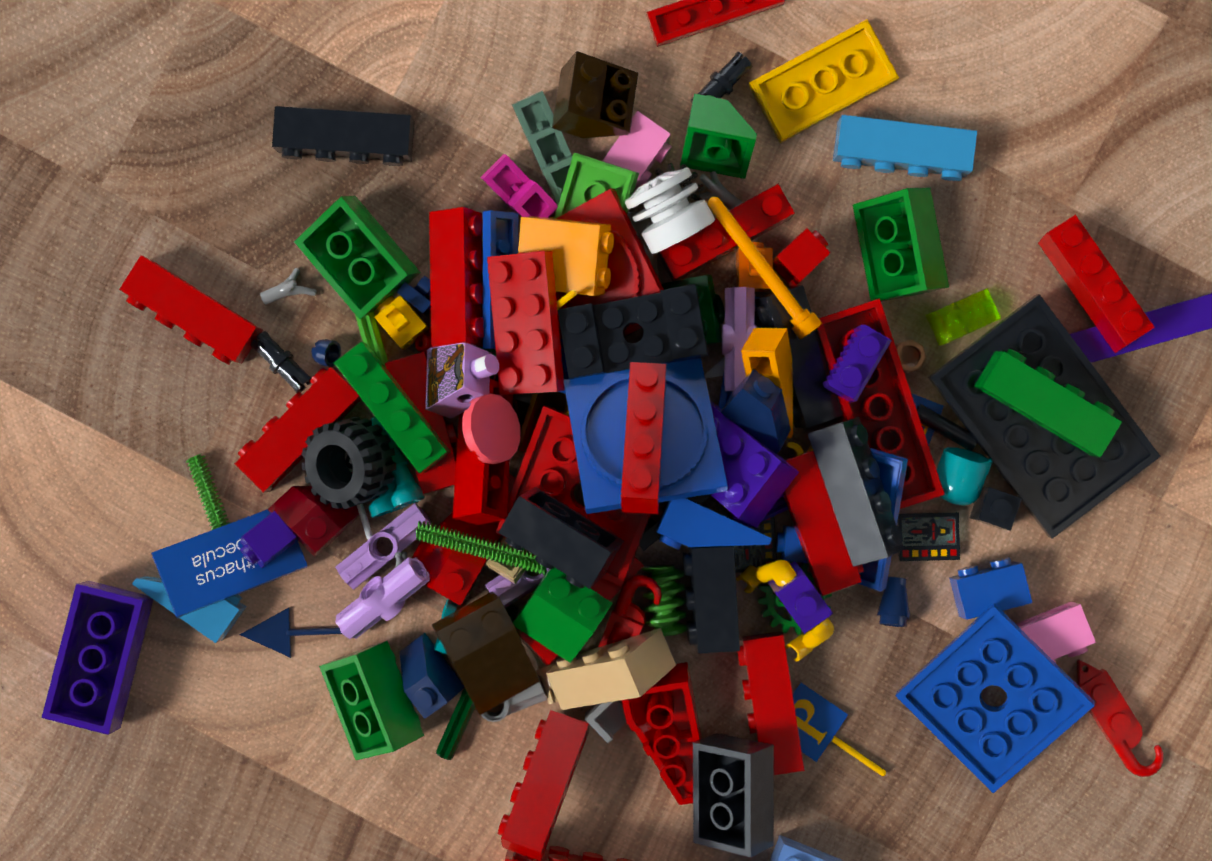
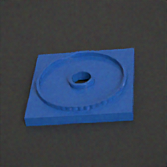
M697 358L666 363L659 502L725 492L728 485L702 360ZM630 369L564 380L586 514L622 508L621 487Z
M995 603L904 684L895 695L992 793H995L1095 706V701ZM992 685L1001 687L1007 694L1005 703L997 707L987 705L981 696L984 688Z

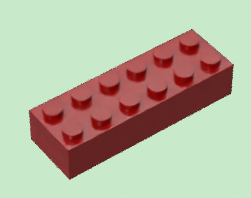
M880 298L819 318L822 324L817 327V331L829 370L834 369L833 364H836V359L841 357L840 352H843V347L848 345L847 340L851 339L850 335L854 333V328L865 324L892 340L858 400L849 402L838 396L843 411V416H840L841 421L860 417L862 425L868 432L870 448L908 459L900 509L945 495Z

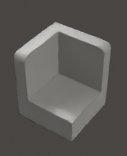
M621 701L595 704L585 713V720L608 744L613 740V735L627 723Z

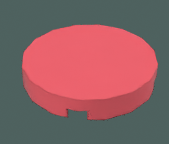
M491 393L473 398L469 409L464 411L462 417V432L466 445L470 451H475L480 456L477 458L484 463L496 464L511 459L517 452L520 443V424L515 410L500 395Z

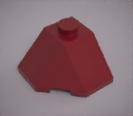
M292 486L268 508V511L270 513L275 511L296 535V539L316 558L360 516L357 505L346 509L343 507L339 509L333 508L331 503L324 504L320 501V495L315 496L311 492L312 486Z

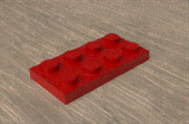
M552 250L487 257L496 358L499 362L498 381L500 395L564 391Z

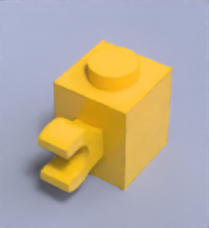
M400 295L396 299L391 296L382 302L377 308L379 313L374 317L403 350L411 346L418 336H422L429 329L426 323Z

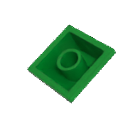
M694 94L680 167L716 172L721 175L745 179L757 133L728 100L711 95Z

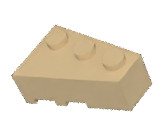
M659 628L579 653L571 663L559 657L556 660L557 665L549 670L546 675L561 709L565 710L641 697L673 669L676 664L662 630Z

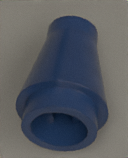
M888 577L887 586L883 591L877 616L880 617V625L907 627V619H911L906 578Z

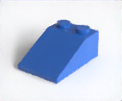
M686 498L668 501L655 528V531L661 534L659 538L661 542L678 550L682 544L688 547L769 545L772 538Z

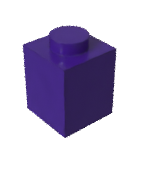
M273 511L241 536L240 543L243 547L240 548V551L250 564L254 565L257 562L261 568H264L295 543L296 535L279 515Z

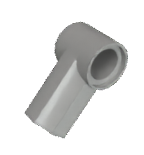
M541 681L504 701V707L499 712L487 711L481 714L482 717L487 721L497 722L504 719L507 715L547 700Z

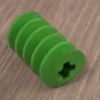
M674 565L642 567V571L651 573V578L657 582L662 594L659 605L654 604V594L652 591L643 594V598L653 601V604L644 607V611L654 616L646 620L645 625L653 627L654 630L661 628L664 637L678 635L687 631V625L677 622L687 617L686 611L677 609L678 606L686 603V599L676 595V593L685 590V584L675 581L684 576V571L674 568Z

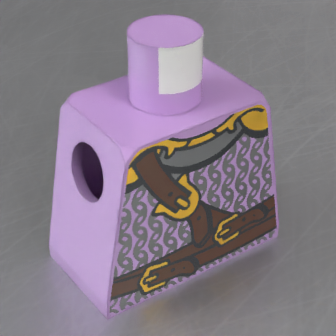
M469 343L429 348L427 350L426 410L451 419L469 409L473 398L489 394L490 376L497 374L499 371L497 358L489 354L488 351Z

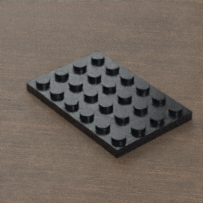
M1040 294L1033 296L928 377L988 458L993 461L992 463L1015 494L1022 498V503L1049 538L1053 539L1161 457ZM1008 349L1014 350L1027 358L1024 364L1034 370L1039 366L1053 373L1056 376L1054 382L1065 387L1067 384H1070L1085 393L1083 399L1094 405L1098 401L1115 411L1113 417L1122 421L1101 458L1088 455L974 387L994 352H1007Z

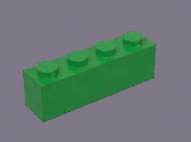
M361 341L334 362L419 474L425 473L451 453L368 344Z
M1008 349L1007 352L995 351L974 387L1088 455L1101 458L1122 421L1113 417L1115 411L1098 401L1094 405L1083 399L1085 396L1083 391L1070 384L1063 387L1054 382L1056 376L1050 371L1039 366L1034 370L1024 364L1027 358L1011 349Z

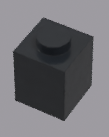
M983 487L979 498L974 503L969 518L999 529L1011 531L1022 498L991 487Z

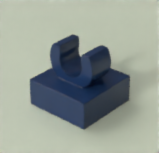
M424 275L415 288L404 282L397 293L428 316L431 309V302L427 299L430 296V279Z

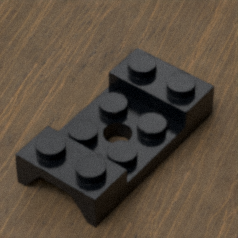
M696 285L660 290L661 293L593 305L590 303L558 309L569 379L629 370L630 362L666 364L709 356ZM632 324L640 325L644 331L643 338L637 343L627 342L624 336L626 328Z

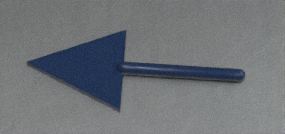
M287 608L239 635L291 658L290 636L342 633L339 627L290 629V609Z

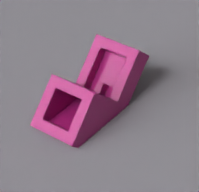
M503 154L480 177L515 213H519L520 217L535 216L548 218L558 208L555 201L535 181L529 179L506 154Z

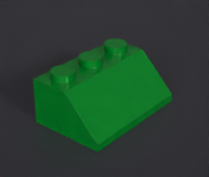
M906 188L853 204L871 301L880 298L882 302L949 288L931 188Z
M341 196L294 241L359 319H363L376 310L387 298L396 296L398 294L397 291L404 282L409 284L421 273L356 196Z
M388 641L366 647L319 666L355 760L394 752L424 736L419 716L415 713L411 700L404 692L403 680L396 664V657Z

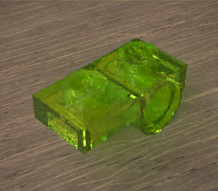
M988 288L925 315L939 346L1001 319Z

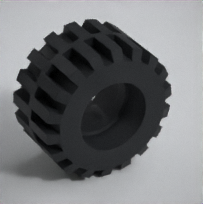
M352 417L324 424L313 431V435L308 436L305 441L308 447L303 448L302 456L305 457V462H301L302 470H306L307 476L304 478L307 484L310 483L312 485L311 492L315 496L320 495L321 502L324 504L331 503L333 508L339 509L343 507L346 509L374 500L389 489L387 485L391 484L394 480L391 472L396 470V462L392 460V456H395L394 448L390 449L388 443L391 440L388 435L383 436L381 434L383 429L378 424L372 426V420ZM345 451L352 461L353 474L347 467Z

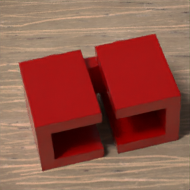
M806 228L775 257L773 269L790 287H794L830 254L826 248L829 244L819 232L814 230L811 233Z

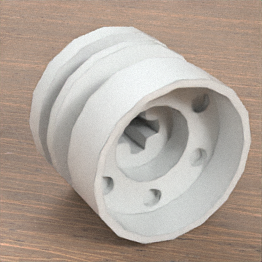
M688 167L681 170L668 171L638 187L635 193L624 201L628 209L643 203L645 209L633 216L635 222L651 218L653 224L647 227L641 234L652 254L690 237L715 221L705 199L689 203L687 197L698 189L696 182L684 188H681L679 184L692 175Z

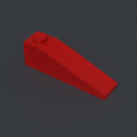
M509 474L508 498L516 480V477ZM451 513L439 524L441 525V530L443 526L445 531L448 527L449 532L452 528L453 533L455 530H457V534L461 531V535L464 532L465 536L468 533L469 538L472 534L473 539L476 535L477 540L480 536L481 541L484 537L485 542L488 538L489 543L492 539L493 544L495 540L498 543L502 536L496 533L500 521L476 525L453 519V513ZM423 540L412 558L416 557L420 560L430 574L429 582L425 585L460 606L466 600L488 561L486 558L466 554V552L462 553V551L458 552V550L455 551L450 548L447 549L446 547L435 545V543L423 542Z
M688 662L676 664L673 669L641 697L622 700L628 726L632 732L635 731L643 744L642 748L656 764L661 778L679 805L693 803V742L702 739Z

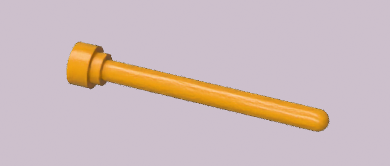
M711 197L708 200V207L792 317L790 321L794 325L791 329L799 339L810 334L822 324L820 319L814 312L810 313L807 308L803 310L720 198Z

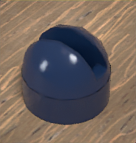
M329 339L318 340L315 343L316 347H313L311 350L313 360L322 366L334 367V362L341 356L340 344Z

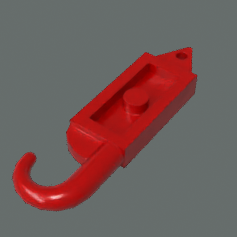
M637 575L625 582L598 647L642 634L646 624V617L644 612L631 601L636 589L644 586L653 592L654 604L659 605L662 594L661 588L655 580L645 575Z
M1078 659L1077 685L1095 701V706L1089 711L1108 742L1113 746L1125 767L1132 774L1139 777H1149L1156 774L1164 762V753L1160 745L1154 746L1156 756L1153 763L1144 766L1137 761L1131 750L1142 738V726L1107 670H1098ZM1083 666H1086L1085 671H1082Z

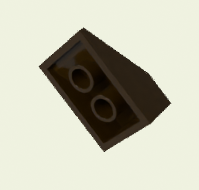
M493 591L432 624L479 715L540 682L500 598Z

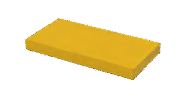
M868 19L749 82V87L778 141L782 143L894 83L899 79V76Z

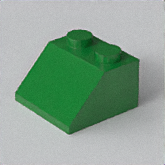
M557 568L548 569L513 622V625L571 663L595 632L613 603L591 588L589 589L586 586L579 588L571 584L565 578L566 574Z

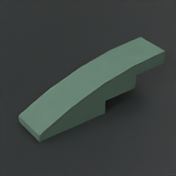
M539 91L511 105L553 198L558 205L573 155L569 150L562 131L552 128L554 115L544 92Z

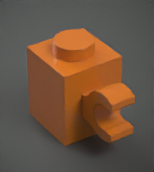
M753 242L773 269V248H764L763 242ZM738 248L736 251V287L754 288V292H770L771 289L741 249Z

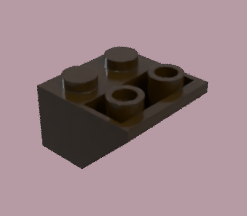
M576 51L561 68L552 128L580 138L628 135L631 129L638 72Z

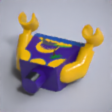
M777 560L758 568L750 565L736 578L737 581L743 580L748 584L744 589L747 593H751L761 582H768L803 631L804 635L797 636L785 646L786 649L792 647L796 651L797 657L794 661H800L811 653L813 648L832 636L834 625L828 617L833 612L795 561L789 563L786 560Z

